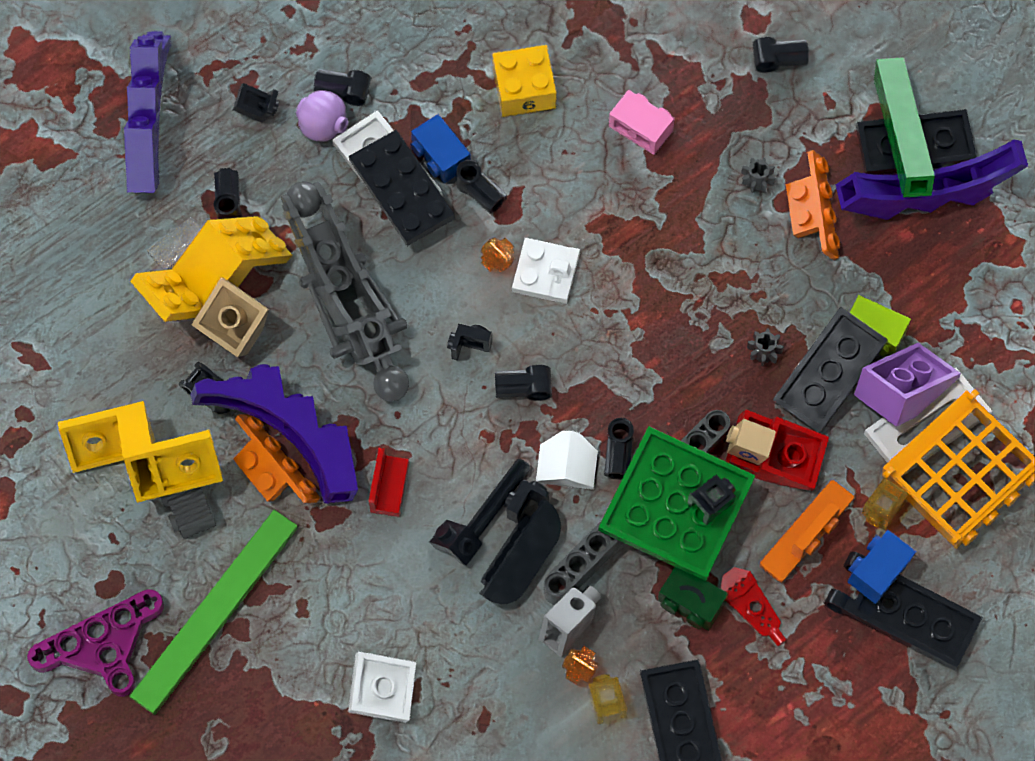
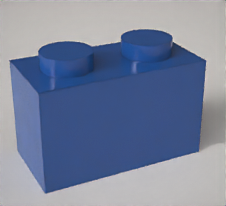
M439 114L411 131L412 143L410 145L412 150L419 158L422 156L426 160L429 172L435 178L438 176L444 184L456 177V170L461 162L471 160L469 151Z
M889 530L882 537L876 535L866 547L870 551L864 559L859 556L849 568L852 574L847 582L875 604L910 563L916 553L914 549Z

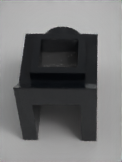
M716 474L697 490L689 494L687 504L690 507L697 504L704 513L702 521L707 525L734 503L736 496L733 493L735 488L727 478L724 477L721 480Z

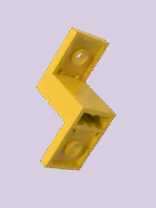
M258 216L207 220L171 270L136 273L130 282L164 322L196 318L221 277L239 287L253 267L287 263L292 254L286 248L284 241L276 237L268 228V223Z
M144 401L58 422V429L72 472L75 473L124 460L137 503L223 481L210 430L156 443ZM93 437L101 439L96 444L87 442L88 439ZM187 459L195 461L189 466L181 465V462Z

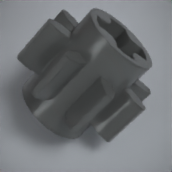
M751 158L749 167L742 166L741 173L745 175L742 177V185L748 184L751 188V193L760 190L765 193L767 184L774 185L775 177L772 174L774 173L775 166H769L766 158L762 160Z
M769 328L760 334L755 331L753 335L755 341H748L747 345L748 349L753 350L750 359H757L761 362V366H764L769 361L775 364L777 362L776 354H782L784 347L777 345L780 341V335L774 336L770 333ZM762 345H767L768 350L762 349Z

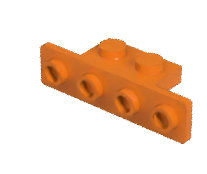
M811 150L807 152L811 176L786 184L793 235L797 238L819 232L822 252L832 260L839 259L838 249L840 248V241L835 233L834 223H836V215L830 201L833 193L827 181L826 173L829 172V167L824 157Z
M238 414L235 420L251 440L233 460L267 502H273L289 485L303 503H317L321 497L317 494L315 485L309 479L304 478L298 471L297 463L284 454L280 449L281 444L279 441L270 436L263 428V422L249 414Z
M831 480L761 560L760 567L777 581L783 582L807 554L811 556L821 544L819 539L825 532L830 534L840 521L838 517L850 505L854 496L836 481Z

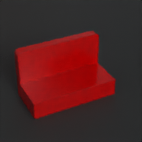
M385 448L378 449L369 495L370 512L399 517L408 474L409 459L386 456Z

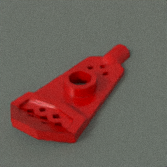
M733 567L722 575L721 589L729 593L727 602L761 636H770L777 647L784 643L787 639L779 630L781 621L763 594L751 571ZM753 602L759 603L761 610L753 612L750 609V604Z

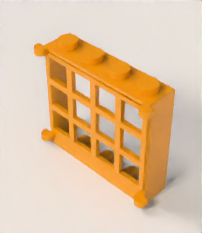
M976 389L971 393L968 390L965 391L894 456L882 470V476L956 549L962 543L965 546L969 545L978 536L976 530L983 524L989 526L999 516L997 511L1004 504L1007 507L1011 506L1020 497L1021 494L1018 491L1025 485L1031 487L1035 484V456L975 399L980 394ZM970 413L986 427L977 437L962 423ZM955 427L971 440L957 455L941 441ZM991 432L1006 446L997 456L981 442ZM936 445L951 459L938 473H935L921 459ZM975 446L991 460L977 475L961 460ZM1010 452L1026 465L1017 476L1001 461ZM915 464L919 465L931 477L917 492L902 478ZM955 465L971 478L957 493L941 479ZM995 466L1011 479L997 494L981 480ZM935 483L951 497L938 511H935L921 497ZM975 484L991 498L977 513L961 498ZM955 503L971 517L957 531L941 517Z

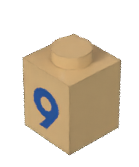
M743 419L736 426H732L728 432L726 442L730 444L727 453L760 465L769 458L776 431Z

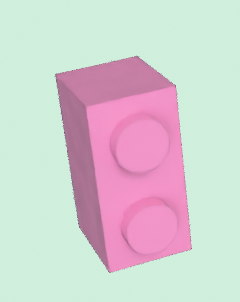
M630 90L625 93L609 114L610 128L655 155L673 132L674 118L667 110L655 107L649 103L645 96L638 93L635 94Z

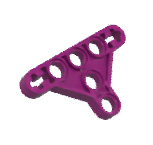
M147 589L35 644L28 651V662L35 671L45 673L60 665H65L102 676L114 695L120 697L127 696L135 688V679L128 666L143 624L157 618L163 612V599L157 591ZM148 598L156 601L154 603L155 608L152 610L144 607L146 605L145 600ZM135 604L137 608L140 609L139 612L142 615L138 618L134 608L132 607ZM123 610L129 611L131 619L128 623L121 625L115 622V616L118 612ZM93 624L104 626V633L98 638H92L88 635V630ZM68 637H73L77 640L75 649L69 652L62 650V641ZM54 644H55L56 650H57L58 653L60 654V656L57 657V658H56L55 654L52 653V652H54V651H53L52 648L50 647V646H52V645H54ZM107 649H113L117 653L116 659L112 663H103L100 659L102 652ZM39 652L48 655L46 656V663L41 664L39 661H36ZM121 674L128 676L129 683L125 688L116 689L113 686V680L116 676Z

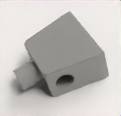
M587 586L582 593L578 589L572 588L544 616L539 640L562 657L592 622L596 610V602L601 598L600 593L592 586Z

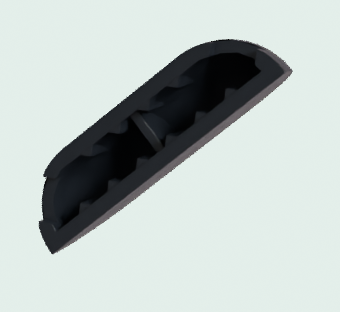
M542 500L538 502V508L531 516L527 513L524 514L481 579V583L485 586L479 594L488 601L496 604H509L518 600L551 553L560 536L561 522L558 512L550 502Z

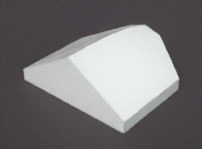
M561 431L540 445L536 482L548 485L594 489L598 450L580 433Z

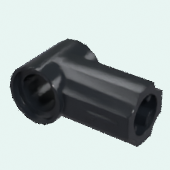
M761 37L752 43L755 69L758 72H773L781 66L808 65V43L806 40L777 42L772 37Z
M318 69L314 79L313 90L314 92L329 91L338 95L349 105L363 106L366 102L371 76L359 70H351L346 74Z
M465 160L458 165L456 170V186L458 190L464 194H469L489 214L496 212L507 199V194L481 172V167L475 161ZM470 174L473 175L475 178L472 180H465L462 176Z
M230 168L220 169L214 173L215 200L213 205L217 219L242 218L239 173ZM226 209H233L230 212H223Z
M532 365L525 370L495 371L496 398L527 397V399L533 401H543L551 398V368L546 365Z
M616 418L608 426L604 476L611 479L622 480L631 462L634 428L632 423L626 418ZM618 429H622L628 433V436L624 439H618L614 437L613 433Z

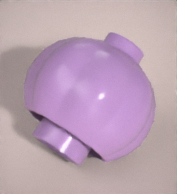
M316 91L303 98L298 104L296 115L299 128L304 136L314 141L326 142L335 138L338 133H343L348 126L343 100L338 95L329 91Z

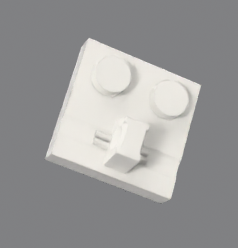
M525 238L512 285V292L567 304L580 249Z
M357 652L355 655L348 713L404 723L408 722L416 662Z

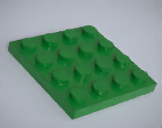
M648 426L598 527V531L706 581L756 475ZM717 474L721 480L725 477L732 483L735 488L733 494L736 497L730 507L706 525L702 521L704 517L703 511L697 504L690 507L687 501L691 492L697 490ZM715 489L707 494L714 503L721 498Z

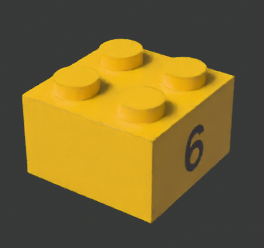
M547 45L492 53L493 72L502 117L556 108V89Z

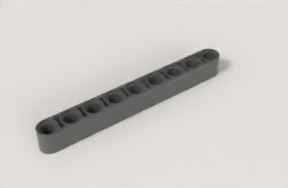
M713 410L681 441L689 445L700 443L704 446L702 451L712 455L727 439L731 422L730 418L722 410ZM718 423L722 425L724 429H722L721 431H714L710 428V425ZM599 523L546 576L544 580V596L546 600L552 605H556L572 588L579 590L624 543L598 531ZM594 543H601L606 548L603 551L595 552L590 546ZM574 563H581L585 569L582 572H574L570 569V566ZM556 583L565 587L561 593H554L549 588Z

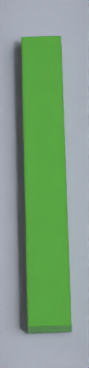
M276 510L271 512L131 693L130 698L153 715L158 712L297 531L298 526Z

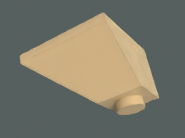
M221 277L191 325L236 357H240L249 353L260 336L269 309Z

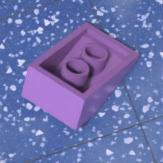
M916 343L863 367L854 395L897 427L917 417L960 377L961 373L920 343Z

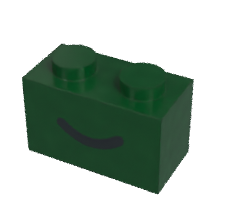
M675 567L660 589L658 601L661 602V607L669 613L676 614L677 612L686 617V621L694 628H704L709 631L727 603L729 593L707 580L704 581Z

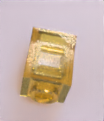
M884 477L865 503L861 514L865 516V520L875 527L880 526L886 530L905 504L909 493Z
M604 674L593 678V683L588 684V692L597 725L603 723L604 717L618 713L621 719L626 718L627 707L618 677L611 678L609 674Z

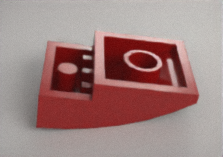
M745 409L738 416L736 425L743 419L776 431L769 458L760 465L727 453L725 462L756 475L755 479L813 491L817 483L829 436L777 416L774 419H770Z

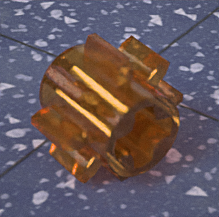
M496 237L491 238L481 248L480 252L483 254L481 256L483 260L481 263L490 272L494 268L499 272L505 271L515 260V257L512 255L515 252L513 250L514 246L506 238L502 241Z
M585 646L580 651L572 648L562 664V668L567 670L565 678L578 685L580 680L588 683L599 666V663L594 661L596 653Z

